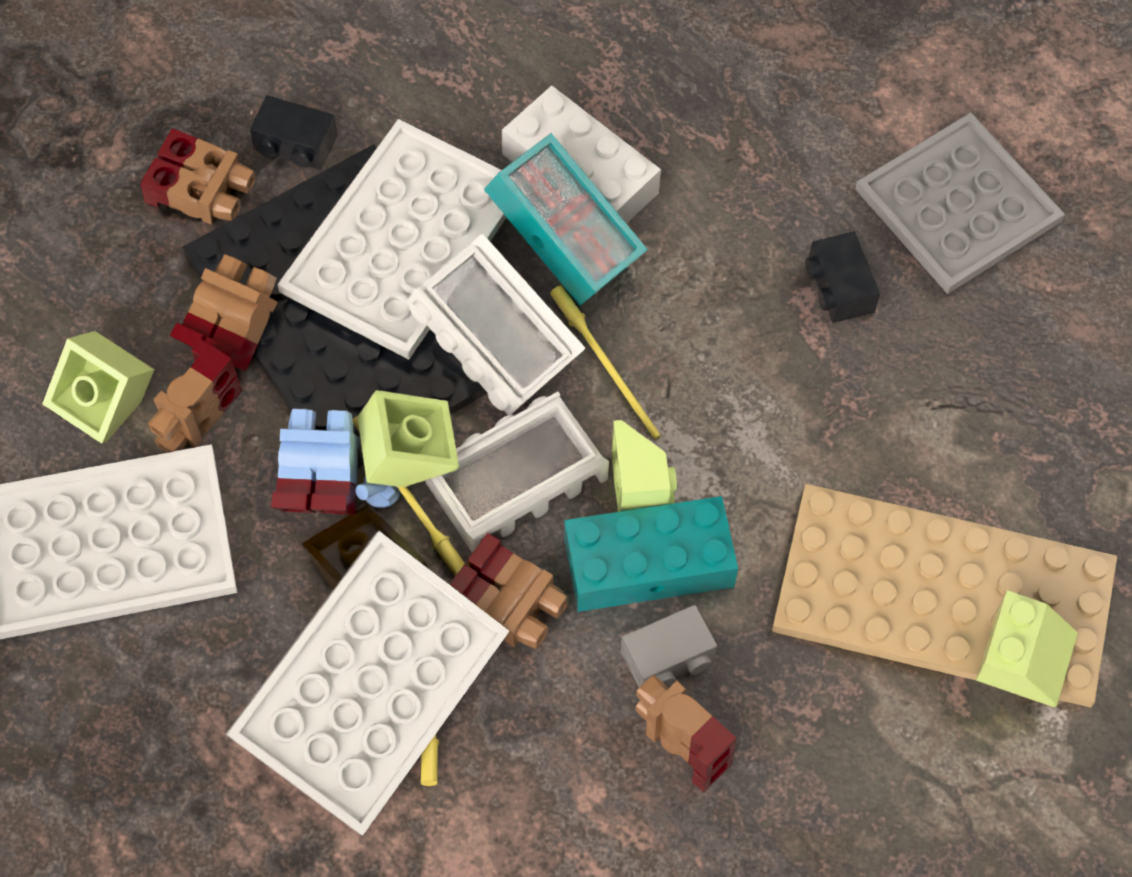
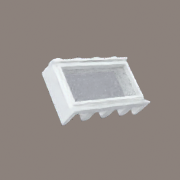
M483 233L422 285L417 287L406 301L410 305L413 316L419 322L428 325L436 334L439 345L445 351L454 354L462 363L465 374L471 380L478 381L488 392L491 403L497 409L504 410L507 415H512L585 349L580 341Z
M556 392L549 397L542 396L535 399L526 410L515 416L507 415L496 423L494 428L485 433H476L466 438L461 446L456 448L459 463L456 471L425 480V482L473 553L487 533L492 534L498 531L502 537H506L515 530V520L531 511L535 518L543 516L548 511L549 500L563 492H565L569 499L576 497L582 491V481L595 475L600 483L608 480L609 461L602 457L560 398L559 392Z

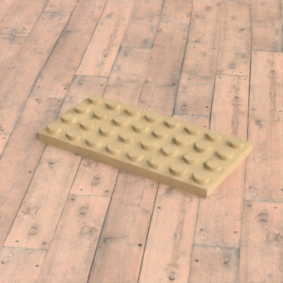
M805 484L772 632L976 680L997 609L1008 590L1048 604L1078 632L1059 700L1091 708L1096 698L1117 556Z

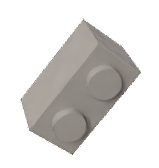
M692 605L622 636L620 652L638 687L653 674L669 687L676 681V677L688 672L691 675H695L708 669L712 665V661L715 660L717 644L696 605Z

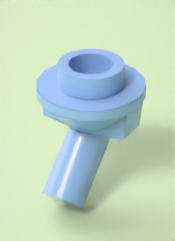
M366 477L364 482L356 487L358 498L366 500L368 504L375 508L390 507L398 500L401 493L397 486L367 483Z

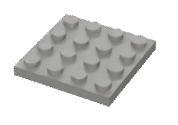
M972 113L967 114L857 181L855 188L947 294L1060 224L1065 216L1063 211Z

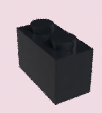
M266 95L250 128L255 151L266 157L273 158L276 156L292 161L300 167H313L322 170L337 138L335 115Z
M855 231L813 241L809 257L805 259L806 270L809 278L816 280L819 288V304L823 311L828 310L832 323L875 313L880 292Z

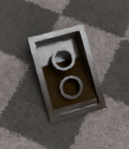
M370 504L357 510L356 515H348L301 543L303 549L332 590H334L378 531L428 568L426 561Z

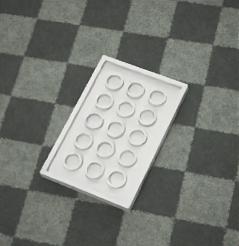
M398 119L277 284L279 292L409 360L430 328L426 323L419 322L413 316L410 305L406 301L417 287L456 257L482 233L489 241L492 240L507 217L484 191V188L502 170ZM474 256L433 289L446 304H448L477 260Z
M212 444L0 484V639L238 593Z
M378 531L225 735L360 835H364L509 633V630Z

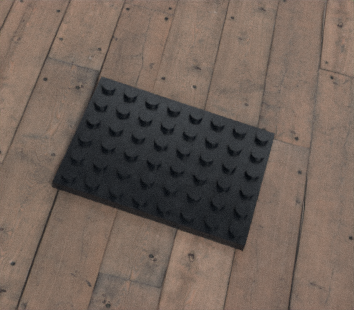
M374 144L182 247L184 255L200 278L205 268L215 272L224 254L247 264L239 282L240 284H246L254 267L277 278L270 298L278 303L274 311H270L268 322L253 356L291 411L292 409H307L316 412L315 430L326 431L328 411L331 410L348 411L352 414V419L359 416L376 390L448 401L450 415L488 393L478 381L471 380L465 374L462 363L452 352L445 351L439 345L436 334L431 329L408 360L285 296L278 290L277 284L377 149ZM469 272L447 306L508 374L515 378L534 367V359ZM353 424V434L360 437L359 431ZM361 439L359 441V449H357L358 468L364 465Z

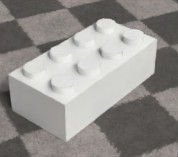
M550 86L502 129V155L511 162L552 133L626 224L659 194L661 169L553 86Z

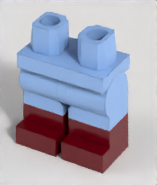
M292 409L288 429H280L279 441H281L278 455L276 492L272 493L271 508L281 512L316 514L318 512L320 514L356 515L357 449H359L360 437L353 434L352 414L348 411H328L327 429L324 431L315 430V411Z

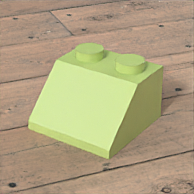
M96 331L71 337L66 341L42 404L103 444L110 439L142 402L154 369Z
M376 390L357 417L367 483L406 487L456 471L459 467L448 401Z
M622 420L613 421L611 459L618 512L673 504L674 491L677 490L675 467H668L666 452Z
M1007 590L997 609L976 681L1056 708L1078 632L1048 604Z

